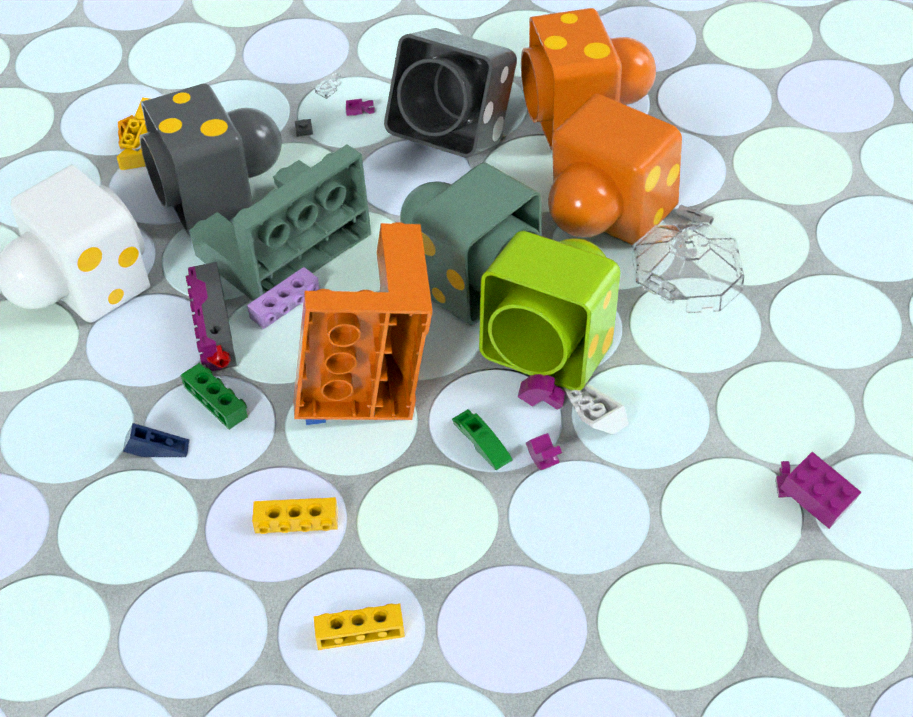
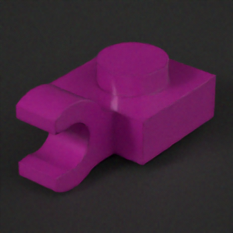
M362 99L346 100V116L363 114V111L368 114L375 113V107H372L374 106V101L368 100L363 102Z
M781 461V467L779 468L780 476H776L775 479L778 498L790 497L781 489L782 484L790 474V462Z

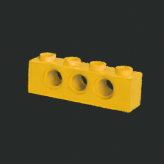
M336 497L254 501L252 516L255 533L267 534L275 532L338 530V505Z
M400 603L313 616L318 650L405 637Z

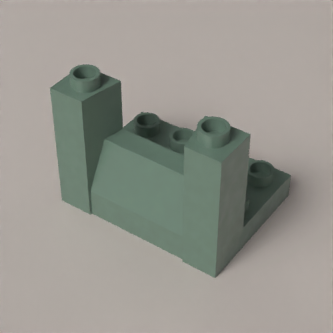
M346 144L336 152L328 153L322 161L311 168L300 160L287 168H281L273 176L274 183L278 189L271 190L265 198L251 207L240 210L232 218L233 223L217 212L206 220L197 222L189 230L195 256L205 264L217 262L220 276L252 301L303 267L314 273L349 248L351 249L371 235L363 160L360 152Z

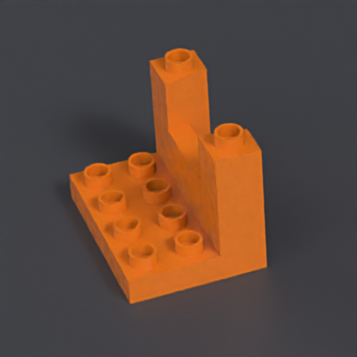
M402 222L380 224L376 252L380 280L379 292L371 290H360L358 292L332 291L329 289L304 291L293 399L294 419H413L416 403L415 392L422 354L433 312L421 224H405Z

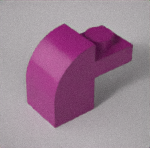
M535 374L521 382L518 398L532 407L543 400L558 410L563 406L565 391L554 385L555 378L549 375Z
M548 433L525 442L530 456L538 469L544 470L560 463L557 455L562 453L559 445L553 446Z

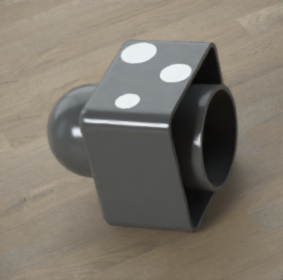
M431 28L403 35L398 41L384 119L386 131L393 136L464 158L497 146L501 140L515 74L516 54L509 48L439 28Z

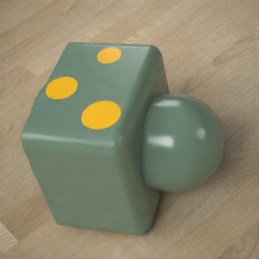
M488 163L478 164L453 184L433 181L421 184L413 189L402 204L400 222L405 224H421L431 300L470 325L477 323L480 320L482 275L517 232L527 231L542 236L541 194Z

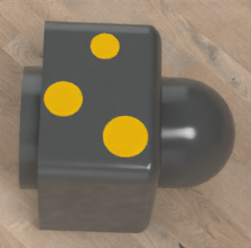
M206 83L141 102L147 133L141 134L139 139L149 178L163 208H174L188 235L190 234L189 230L197 222L206 220L217 212L231 221L240 210L253 205L249 179L264 174L271 169L278 160L282 147L279 128L270 116L258 109L247 107L226 112L211 86Z

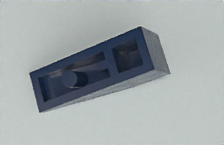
M132 423L125 437L123 452L139 457H186L190 439Z

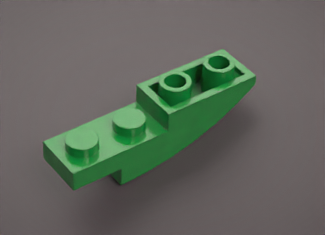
M467 409L452 418L453 424L474 444L475 450L495 470L513 461L507 449L477 413L473 414Z

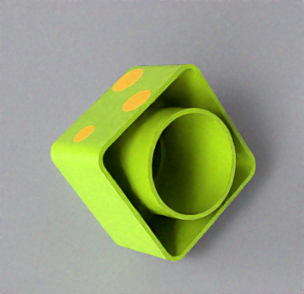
M527 231L517 232L481 278L480 353L487 360L528 375H549L555 378L554 384L569 390H582L613 343L621 274L619 265L614 260L607 258L596 245L583 239L571 238L558 242Z

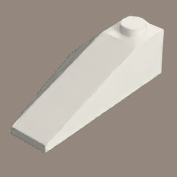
M586 383L582 390H569L563 387L581 421L592 428L615 434L629 425L624 405Z

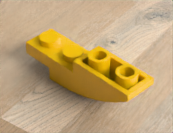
M142 97L134 118L129 119L119 147L136 149L140 146V135L147 133L141 102L152 98Z

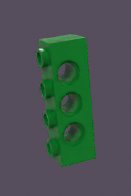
M198 363L181 374L184 388L229 430L248 418L247 405L244 400L238 399L232 389H227L220 378L213 376L208 367L204 368Z

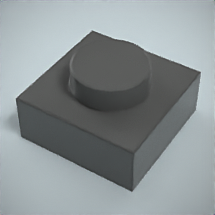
M311 119L295 121L297 137L313 135Z

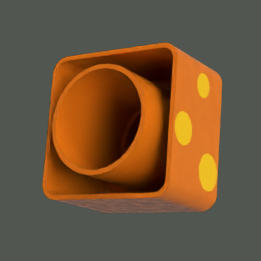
M594 8L532 16L529 18V47L523 48L521 53L522 87L529 116L534 123L540 122L549 147L552 150V135L554 131L592 95L600 94L624 105L633 104L645 97L651 90L656 78L654 57L650 50L636 39L629 37L610 38L599 13Z
M600 94L592 95L552 135L553 184L548 195V208L555 224L562 231L575 237L588 238L605 232L631 245L642 243L679 203L682 135L680 131L672 124Z

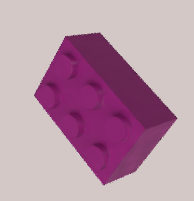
M813 451L787 476L781 486L784 492L828 529L843 516L862 493Z

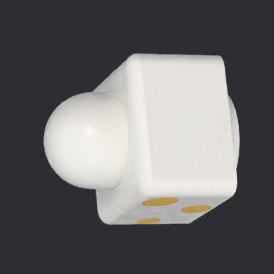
M73 164L11 199V210L21 236L9 242L0 252V291L11 303L26 309H41L62 299L84 321L92 323L150 288L142 255L145 252L144 240L130 211L110 188L104 185H96Z

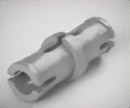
M682 204L677 210L678 216L685 217L693 223L697 222L707 227H710L714 220L713 216L701 213L699 209H691Z

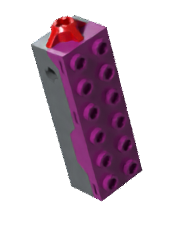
M217 262L188 267L189 275L185 277L187 286H191V288L187 289L189 299H193V301H190L191 311L195 312L192 315L194 326L197 325L194 328L196 339H200L196 342L198 352L203 353L200 354L201 364L206 365L210 371L236 367L237 362Z

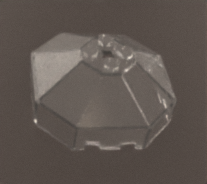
M707 222L655 225L633 244L632 262L636 283L641 284L644 290L654 295H660V298L668 304H674L676 300H687L686 312L689 314L702 313V309L712 308L713 312H721L743 291L745 274L737 239ZM686 244H693V247H686Z

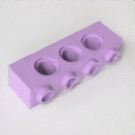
M301 268L248 304L247 308L250 319L265 329L302 304L304 301V291L319 290L318 277L306 268Z

